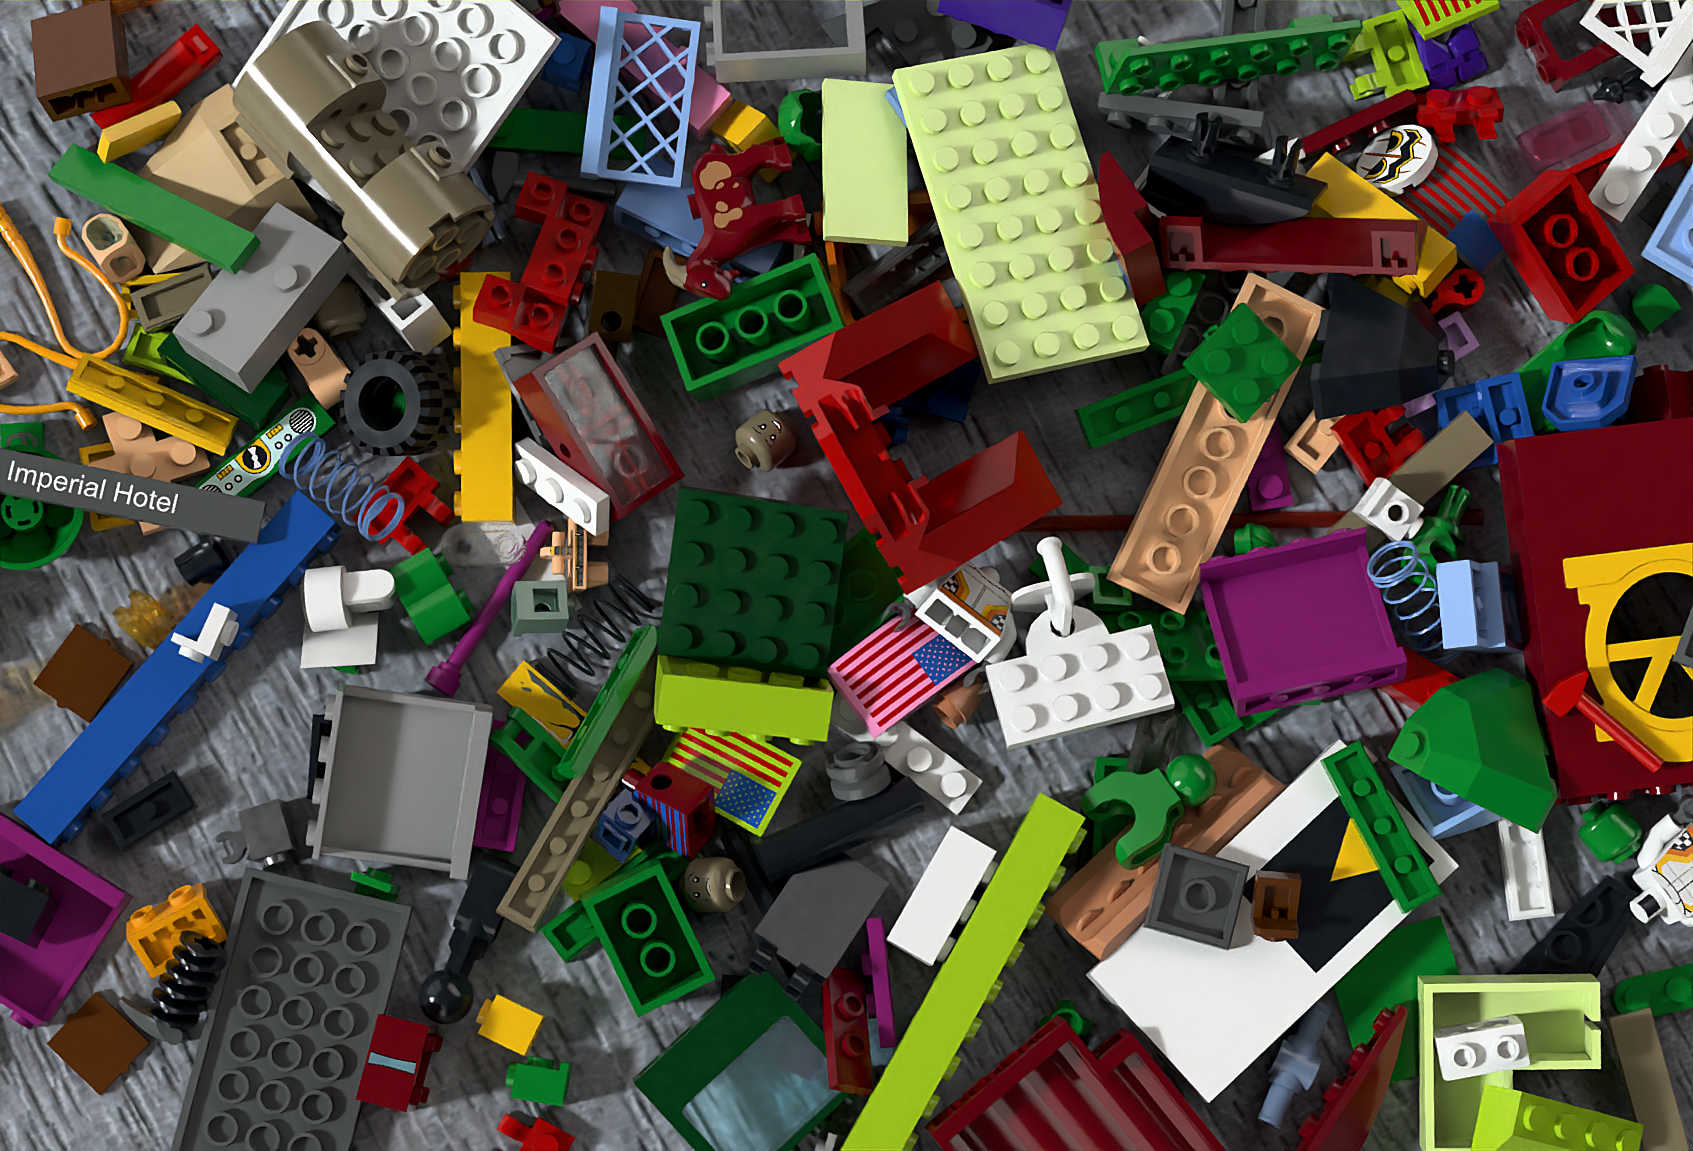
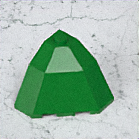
M1499 667L1441 687L1406 720L1387 757L1454 794L1536 834L1541 830L1558 797L1555 780L1550 778L1546 757L1549 756L1543 726L1538 723L1534 708V702L1537 701L1534 685Z

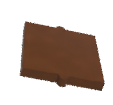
M76 624L33 684L57 700L59 708L67 707L90 724L133 667L134 663L111 648L109 640H100L82 626Z
M95 992L75 1014H68V1022L47 1043L99 1095H102L122 1073H129L131 1070L130 1065L151 1044L99 992Z

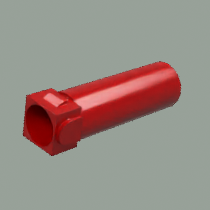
M196 23L178 38L176 42L130 79L132 101L93 111L89 115L103 130L165 104L202 73H207L219 63L223 54Z

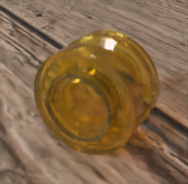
M134 588L128 595L131 605L129 607L119 605L112 612V615L118 620L117 624L131 638L145 649L149 647L155 651L163 642L161 635L163 633L170 634L177 624L173 621L174 616L147 592L143 594Z

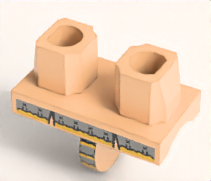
M569 518L568 547H565V532H552V547L540 548V558L552 560V574L554 575L565 574V560H568L567 594H581L587 588H596L608 584V562L587 561V547H606L609 540V530L594 536Z

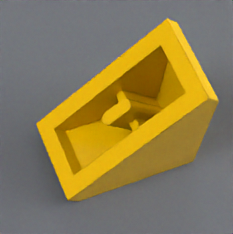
M739 99L709 128L735 154L743 152L752 144H760L781 137L778 129L765 114ZM788 147L791 161H793L797 157V153ZM771 167L761 169L756 174L770 185L783 171Z

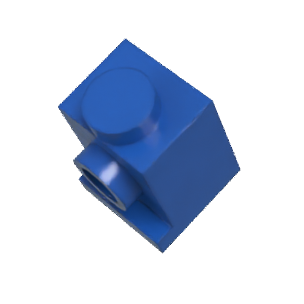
M560 31L558 36L562 40L544 64L545 68L541 80L580 94L595 57L592 44Z

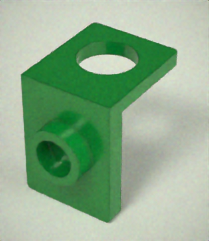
M369 866L366 874L353 871L350 878L357 882L353 893L365 896L375 895L381 900L393 903L396 902L401 886L390 882L392 874Z

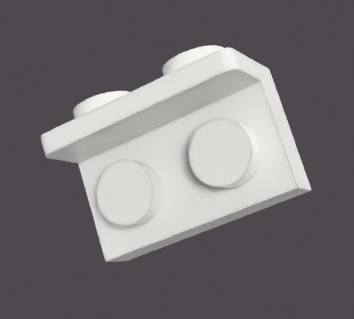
M1515 1014L1433 1029V1048L1438 1054L1442 1077L1446 1081L1527 1067L1530 1064L1523 1023Z

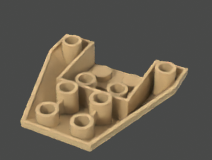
M226 84L195 104L137 174L251 233L276 202L312 224L319 220L293 179L288 180L235 121L239 112L233 106L234 91L229 84ZM116 214L137 243L155 275L167 274L209 262Z

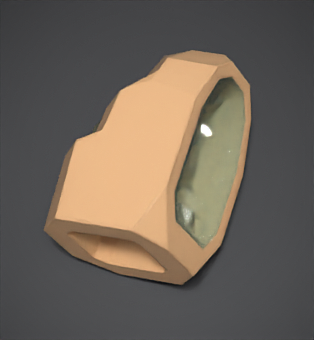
M98 214L85 223L82 229V239L110 282L125 283L142 273L146 258L119 218L110 214Z

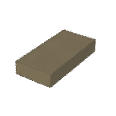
M209 263L130 293L144 332L147 335L181 321L215 279Z

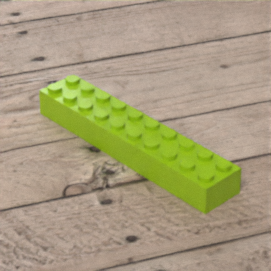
M1041 792L1034 799L1002 856L995 873L982 892L973 912L962 928L876 1083L874 1091L871 1092L839 1151H912L919 1138V1135L912 1131L920 1117L926 1120L930 1118L940 1100V1097L934 1094L941 1079L948 1082L951 1080L961 1062V1058L955 1055L962 1041L971 1043L983 1020L976 1017L983 1003L989 1006L994 1002L1004 982L997 979L1004 965L1010 968L1015 964L1025 945L1018 941L1025 928L1030 931L1034 929L1046 907L1039 903L1044 892L1052 893V891H1055L1066 871V868L1061 866L1060 863L1066 853L1072 856L1081 845L1087 833V830L1081 828L1085 820L1084 816Z

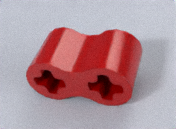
M1462 268L1453 272L1449 278L1441 281L1425 299L1421 296L1420 298L1422 300L1429 299L1430 304L1427 308L1433 316L1445 311L1464 313L1470 310L1483 296L1485 289L1484 281L1475 270ZM1458 284L1461 289H1469L1470 293L1466 298L1463 293H1455L1454 288Z

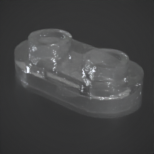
M509 522L469 523L450 527L444 533L440 546L441 552L449 563L457 568L468 569L512 566L523 558L527 542L520 529ZM505 540H512V548L508 552H501V543ZM464 542H471L470 551L467 554H459L460 545Z

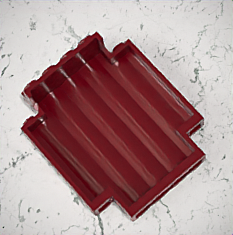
M1059 1015L1040 1027L1024 1044L1008 1054L992 1071L976 1081L956 1101L939 1112L924 1127L943 1151H1226L1130 1031L1124 1027L1120 1028L1106 1038L1091 1053L1066 1020Z

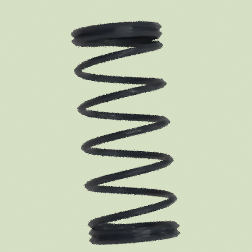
M615 573V576H612V580H608V587L631 617L599 597H593V604L615 633L584 614L577 615L580 625L601 651L568 631H562L564 641L588 670L559 651L547 648V655L572 687L556 677L539 661H535V664H532V667L564 694L569 701H573V698H576V694H580V690L551 652L590 677H595V672L572 645L567 636L575 639L600 657L611 660L607 650L592 634L581 618L597 626L619 642L626 643L625 637L603 612L597 601L611 608L636 626H641L638 617L619 596L612 584L621 588L647 612L653 613V610H656L655 605L619 573Z

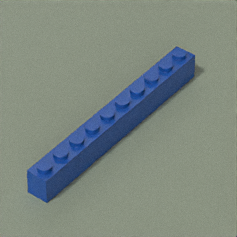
M297 490L261 530L258 545L249 544L16 806L13 812L50 845L61 847L64 842L67 845L71 844L84 830L85 825L82 822L92 810L99 812L114 795L111 789L121 778L127 780L137 771L142 764V760L139 757L150 745L155 748L167 737L171 730L168 724L178 713L182 716L185 715L199 699L196 693L206 681L213 683L221 676L227 667L224 661L235 649L237 651L243 650L251 642L256 634L252 629L263 617L270 619L280 609L284 602L281 599L283 594L291 585L296 588L301 584L302 575L305 574L307 569H312L309 565L319 554L325 556L335 547L340 539L337 533L342 529L337 522L301 491ZM214 603L227 607L238 614L235 622L239 623L237 634L230 646L224 645L217 661L205 656L203 662L199 663L178 654L181 646L171 641L173 634L177 633L197 642Z

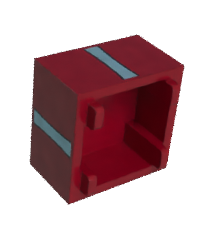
M378 1014L355 1100L403 1112L416 1111L419 1103H426L430 1089L424 1087V1082L432 1051L439 1052L443 1043V1037L437 1035L439 1026L392 1014Z

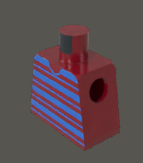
M665 762L657 763L646 775L635 768H631L624 775L620 783V789L623 791L626 788L658 814L650 833L686 860L691 862L716 835L713 786Z

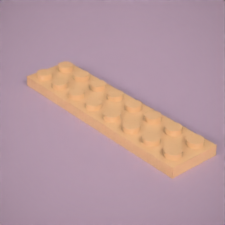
M1248 273L1231 309L1232 311L1238 304L1244 302L1301 362L1319 327L1322 310H1327L1254 273ZM1300 365L1278 388L1280 391L1271 396V401L1265 402L1246 423L1241 424L1198 380L1106 577L1107 580L1182 615L1185 614L1199 584V564L1206 563L1211 558Z

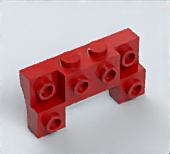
M529 171L515 204V217L541 225V231L520 283L491 274L486 275L473 306V321L513 335L534 349L553 354L571 306L578 307L581 303L586 283L582 282L585 271L592 272L597 262L599 248L595 247L607 217L608 204L568 192L569 183Z

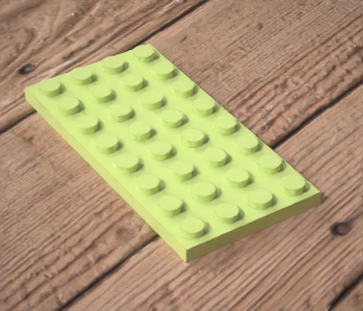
M1028 44L895 69L892 79L988 384L1145 351L1150 344L1136 302L1123 279L1114 256L1100 205L1098 185L1054 51L1035 44Z

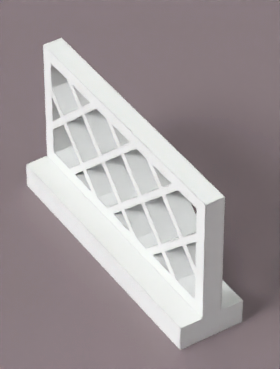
M1594 0L1579 23L1642 69L1644 72L1640 78L1651 87H1654L1672 71L1693 39V0ZM1668 2L1672 17L1671 21L1656 23L1652 4ZM1642 5L1646 24L1629 25L1625 6ZM1615 7L1619 27H1608L1595 16L1600 9ZM1648 32L1652 48L1648 55H1645L1634 46L1631 34Z

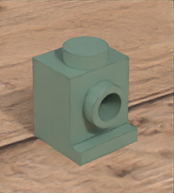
M515 581L510 596L513 637H521L522 633H562V631H565L568 621L574 620V597L567 596L566 581ZM536 610H544V611H546V612H535V611H536Z

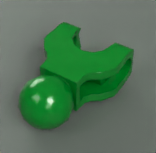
M1185 753L1174 757L1166 766L1164 774L1158 768L1147 774L1140 775L1125 771L1114 772L1088 789L1083 794L1080 805L1084 813L1093 821L1102 822L1119 814L1128 815L1135 819L1134 826L1118 840L1115 847L1116 859L1120 865L1127 870H1134L1162 854L1164 843H1170L1174 824L1186 816L1183 806L1193 808L1205 804L1213 796L1217 785V773L1213 765L1201 755Z

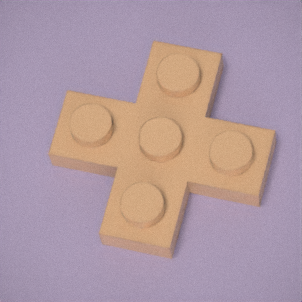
M119 412L102 416L115 455L85 464L86 466L170 483L211 471L204 448L176 436L156 441L150 425ZM139 522L144 536L169 528Z

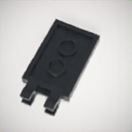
M844 852L793 873L751 936V939L759 943L760 946L746 969L761 978L775 955L797 969L784 988L783 993L797 1002L811 979L824 985L890 882Z

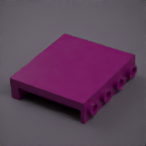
M1365 527L1355 530L1342 528L1328 536L1315 539L1302 537L1291 541L1288 545L1274 548L1261 546L1250 550L1247 554L1233 557L1216 556L1209 559L1206 563L1199 564V586L1237 718L1405 680L1407 659L1403 647H1397L1379 587L1374 585L1367 573V564L1370 558L1366 548L1367 532Z
M0 811V864L14 870L11 879L25 885L28 878H31L52 888L49 896L60 902L37 949L0 932V1003L13 1010L10 1018L30 1030L35 1025L38 1027H49L134 896L61 849L50 845L45 839Z

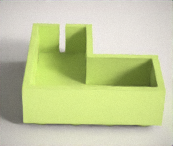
M1592 974L1418 976L1419 1133L1422 1151H1470L1484 1085L1489 1084L1513 1089V1070L1601 1069V1030L1592 1022L1601 1021L1600 981ZM1515 1014L1523 1023L1530 1060L1529 1066L1450 1081L1444 1080L1438 1054L1433 1048V1029ZM1584 1014H1585L1591 1021H1584Z

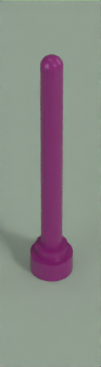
M543 520L539 522L447 661H441L438 667L433 666L425 677V682L444 695L453 698L461 686L459 682L462 677L460 670L511 596L515 581H521L539 554L540 548H543L554 531V526L550 521Z

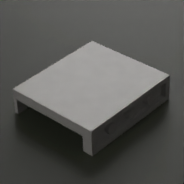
M339 683L337 695L328 694L324 720H331L333 722L330 737H321L318 762H325L326 769L324 779L315 778L312 803L320 804L318 821L309 820L305 845L314 846L312 859L319 860V854L449 871L450 878L467 880L493 715L492 705Z

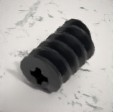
M190 930L181 932L179 940L183 945L174 946L172 954L175 959L167 960L165 969L168 973L160 974L158 983L161 987L154 988L151 993V997L156 1003H149L146 1006L148 1013L155 1020L173 1029H190L197 1025L200 1017L199 1013L204 1011L207 1003L206 999L211 997L214 989L213 985L219 981L220 971L225 968L228 961L226 952L217 942L204 934Z

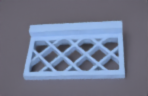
M601 6L580 178L593 180L601 178L680 189L701 22L618 11V8ZM625 23L643 25L652 38L633 51L623 39ZM651 26L664 29L657 34ZM673 29L691 31L689 47L677 57L672 54L661 40ZM657 43L670 62L651 75L638 56ZM623 47L629 56L620 62L621 49ZM688 56L687 68L685 70L679 62ZM633 60L647 79L628 93L618 80L619 70ZM675 66L685 79L684 89L672 98H669L656 79ZM652 84L665 103L646 116L633 97ZM618 88L624 97L615 103L616 90ZM683 97L680 112L674 103ZM629 102L642 121L623 134L613 122V114L618 108ZM670 107L680 120L679 130L665 140L651 120ZM646 125L660 144L641 158L627 139ZM611 130L619 137L612 144H610ZM678 138L675 153L669 144ZM621 143L626 146L637 161L625 171L607 169L608 154ZM662 149H665L675 162L673 178L656 176L645 162ZM641 166L647 174L633 172Z

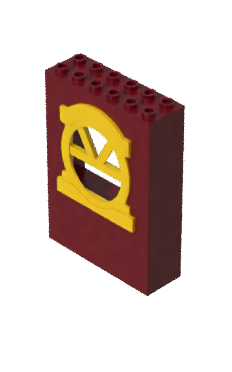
M1693 416L1516 438L1496 444L1526 681L1534 685L1537 699L1534 702L1537 721L1543 726L1549 756L1546 757L1550 778L1555 780L1558 793L1555 804L1565 803V806L1592 803L1591 795H1597L1598 799L1634 798L1633 790L1639 789V793H1650V795L1677 792L1676 784H1681V788L1692 787L1693 789V715L1685 718L1669 719L1650 713V708L1671 657L1675 655L1681 636L1606 645V632L1611 613L1618 600L1632 585L1645 577L1662 572L1682 573L1693 577ZM1652 657L1634 701H1630L1616 684L1611 674L1609 663ZM1681 665L1693 680V670ZM1581 669H1586L1589 676L1583 691L1662 757L1664 763L1656 772L1652 773L1575 706L1561 719L1541 700L1558 680Z

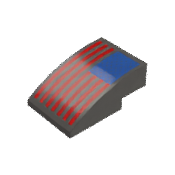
M1434 133L1432 138L1437 147L1438 157L1433 170L1420 184L1414 187L1411 183L1407 187L1402 188L1404 193L1390 198L1420 220H1426L1428 226L1456 245L1458 263L1455 267L1458 270L1462 268L1475 270L1484 280L1507 255L1486 221L1514 197L1486 170L1453 143H1438Z

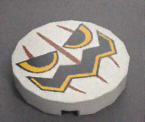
M1413 124L1397 126L1383 132L1368 144L1357 162V174L1388 197L1398 196L1404 193L1402 188L1407 187L1411 183L1415 187L1423 182L1433 170L1438 157L1437 147L1425 128Z

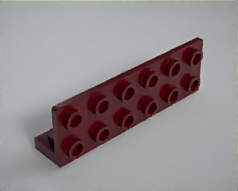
M1161 216L1158 229L1162 268H1178L1184 271L1219 269L1224 272L1236 270H1255L1265 273L1289 271L1304 272L1306 274L1324 272L1346 273L1353 276L1361 274H1388L1393 277L1417 275L1428 225L1426 220L1300 217L1266 224H1228L1204 221L1203 217Z

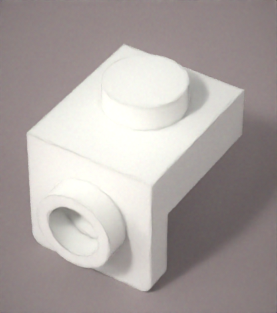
M214 603L197 642L177 633L173 634L171 641L181 646L178 654L199 663L203 662L205 656L217 661L224 645L230 646L237 634L239 623L235 622L238 614L227 607Z

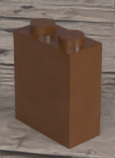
M110 0L91 3L30 20L36 95L52 122L132 101L125 24Z

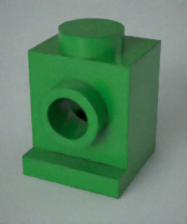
M529 1056L527 1064L510 1061L505 1087L512 1088L510 1098L565 1106L573 1063L563 1061L560 1064V1069L553 1068L554 1060Z

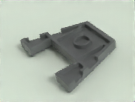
M881 0L863 7L865 40L875 32H879L907 67L985 53L990 50L993 43L981 26L966 21H958L948 15L937 12L940 0ZM846 14L826 20L821 24V30L835 47H848Z

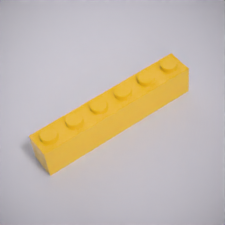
M511 271L460 272V285L453 286L454 310H460V326H454L453 345L454 351H461V367H454L453 371L454 391L461 392V408H454V432L461 433V449L454 450L455 475H461V491L454 492L455 516H461V520L466 527L516 526V478L513 468L516 443L515 396L493 353L498 348L515 346V336L473 321V306L486 275L491 274L515 282Z

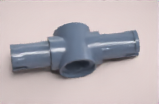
M1314 1003L1301 1016L1294 1034H1289L1287 1040L1282 1038L1278 1043L1267 1067L1266 1073L1271 1075L1268 1081L1271 1087L1258 1114V1121L1275 1129H1280L1295 1095L1300 1096L1302 1090L1307 1092L1312 1085L1322 1061V1057L1318 1055L1320 1048L1317 1044L1332 1012L1328 1008Z

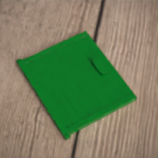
M1441 915L1391 930L1333 985L1353 1050L1361 1041L1367 1044L1376 1031L1371 1025L1385 1006L1391 1009L1394 1004H1400L1408 1009L1398 1057L1389 1084L1419 1076L1418 976L1460 975Z

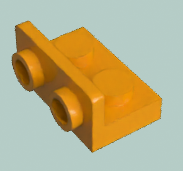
M202 882L192 887L191 885L179 887L169 895L168 900L155 907L147 905L138 909L130 916V920L126 922V938L151 979L167 971L165 969L167 960L175 959L172 950L176 945H183L179 940L182 931H196L213 939L218 944L227 939L228 932L209 902L206 888Z

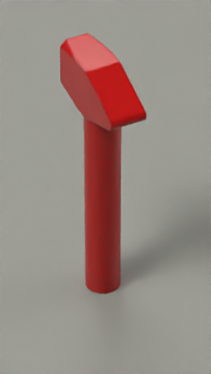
M1581 669L1558 680L1541 700L1561 719L1575 706L1652 773L1656 772L1664 763L1662 757L1583 691L1589 676L1586 669Z

